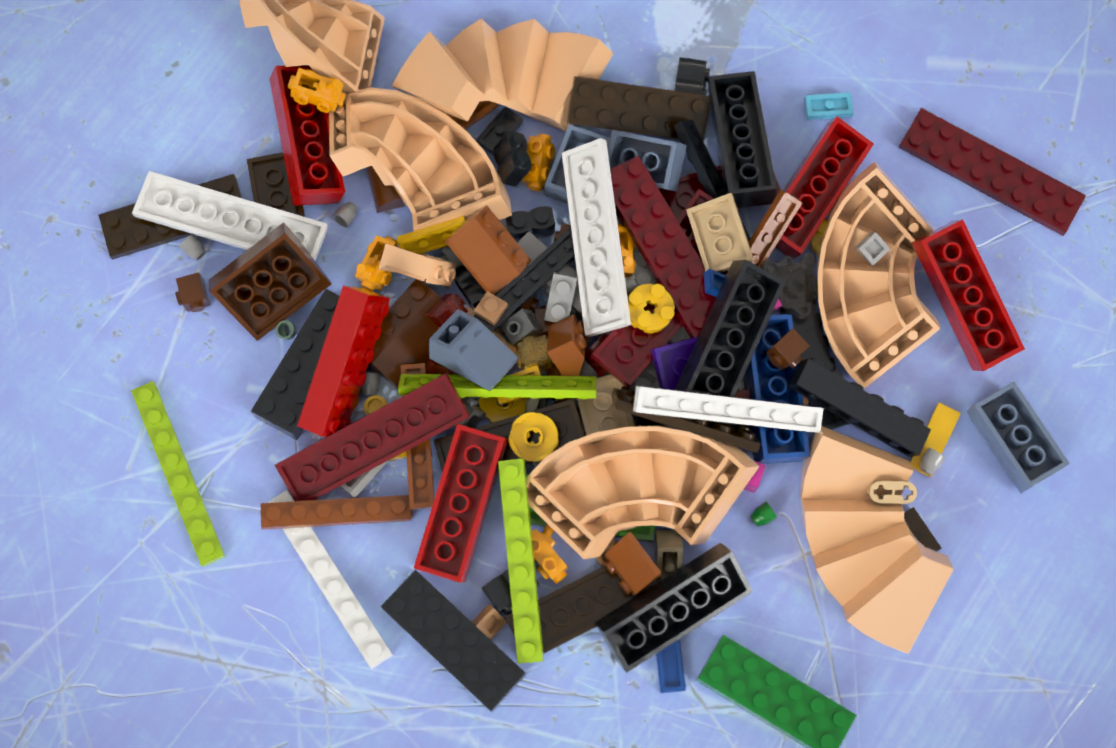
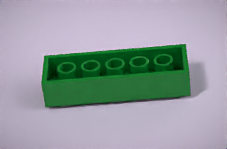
M725 635L719 638L695 680L805 748H839L857 716Z

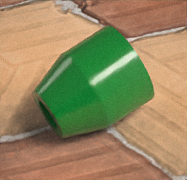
M764 502L753 511L750 518L758 527L767 525L776 519L777 516L770 505Z

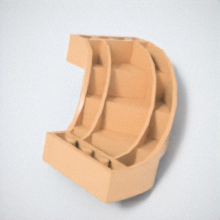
M239 0L245 28L268 25L275 47L286 67L309 65L318 75L339 79L341 83H344L343 93L371 88L385 19L373 7L354 0Z
M480 18L462 30L447 45L429 31L415 47L391 86L397 91L419 98L436 109L465 121L470 119L479 101H492L528 115L554 128L567 131L569 126L567 118L574 76L599 80L613 52L600 39L584 34L571 32L549 33L535 19L516 23L496 32Z
M371 87L346 93L343 106H337L335 112L330 110V157L342 176L372 165L385 186H394L405 205L409 207L412 213L414 231L464 216L466 219L470 214L486 205L499 220L512 215L511 203L506 187L485 151L464 128L430 104L397 90Z
M873 162L844 189L830 210L829 221L820 241L816 262L818 303L825 333L834 354L845 370L864 388L940 329L937 318L928 310L916 294L914 268L918 256L911 242L936 229L876 162ZM872 231H875L890 248L874 266L870 265L855 248Z
M669 425L623 427L584 436L565 444L545 457L526 479L529 506L583 559L600 557L618 531L633 529L637 526L655 525L669 527L678 532L690 545L706 543L760 466L736 446Z
M821 426L820 433H815L809 445L810 457L804 460L800 487L802 519L816 570L828 591L843 607L846 620L863 634L884 645L909 653L953 571V566L947 555L924 547L915 538L904 519V510L901 504L877 503L868 495L869 485L876 480L909 481L913 473L909 461ZM879 485L878 489L874 490L873 493L878 495V498H881L882 494H890V490H885ZM895 490V494L902 495L903 490Z

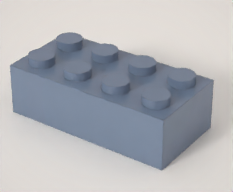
M1015 381L974 404L967 411L1020 493H1023L1070 464Z

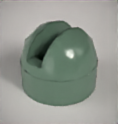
M283 320L276 326V334L283 340H291L297 333L296 326L288 320ZM287 325H288L289 330H290V334H289V335H288V331H287V329H286V327H285V326H287Z

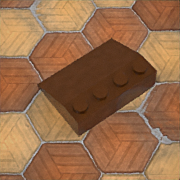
M283 222L210 278L209 291L258 341L274 329L279 322L287 319L332 283L297 236Z
M415 279L389 308L387 315L384 317L381 325V335L376 340L373 349L374 356L368 366L379 373L396 389L399 386L401 365L425 363L426 374H435L442 365L429 358V339L455 311L422 281Z

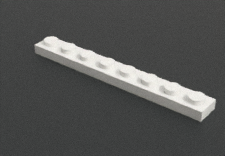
M636 386L633 411L639 413L816 433L821 431L823 408L640 386Z
M286 490L267 503L292 502L294 499ZM311 527L283 529L369 667L373 669L393 656Z

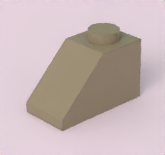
M656 530L655 560L656 566L662 572L656 583L682 567V537L675 530Z

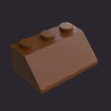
M487 205L470 214L445 240L482 288L493 295L520 275L531 262V259Z

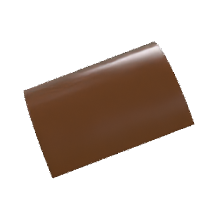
M373 166L367 167V175L376 212L379 213L404 207L402 198L395 187L392 185L385 186Z

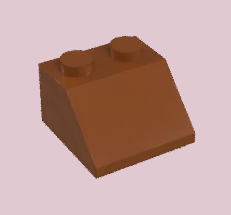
M575 315L550 325L548 330L547 354L562 376H579L585 359L587 344L585 341L584 324L582 321L579 322Z
M631 532L625 535L604 556L606 559L604 565L612 575L616 573L622 580L619 584L627 595L631 593L634 597L657 581L662 573Z

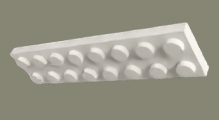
M602 138L562 152L585 336L589 337L631 325L607 143Z
M151 171L147 174L132 212L134 217L245 250L251 248L284 222L315 261L328 229V225L320 221Z

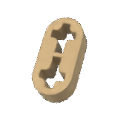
M876 480L869 485L868 495L877 503L908 504L915 500L917 489L911 482L904 480ZM879 485L885 490H890V494H882L881 498H878V495L873 492L878 489ZM906 485L907 489L911 490V494L906 495V499H903L902 495L895 494V490H903Z

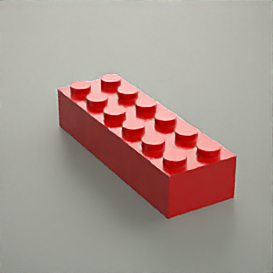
M309 65L275 66L269 80L293 206L338 204L345 194L342 174L330 157L329 112H321L317 109V105L311 103L306 105L298 104L294 101V97L290 96L291 89H288L291 75L296 76L299 68L304 70L312 69Z
M838 116L825 126L783 189V191L802 202L775 246L776 249L791 260L803 253L874 145L873 142Z
M963 219L951 221L911 242L973 371H985L1025 350Z
M343 285L302 409L298 427L325 437L351 424L350 418L353 410L358 405V394L366 381L365 373L368 364L373 359V349L376 340L381 335L383 319L389 311V297L364 288Z
M457 424L414 569L459 583L466 582L499 473L498 461L503 460L509 439Z

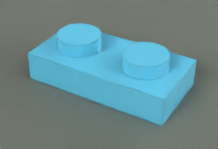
M851 92L805 95L806 120L833 119L836 116L839 118H849L854 114Z

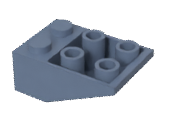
M459 309L429 339L430 359L489 391L495 387L518 361V357L478 319Z

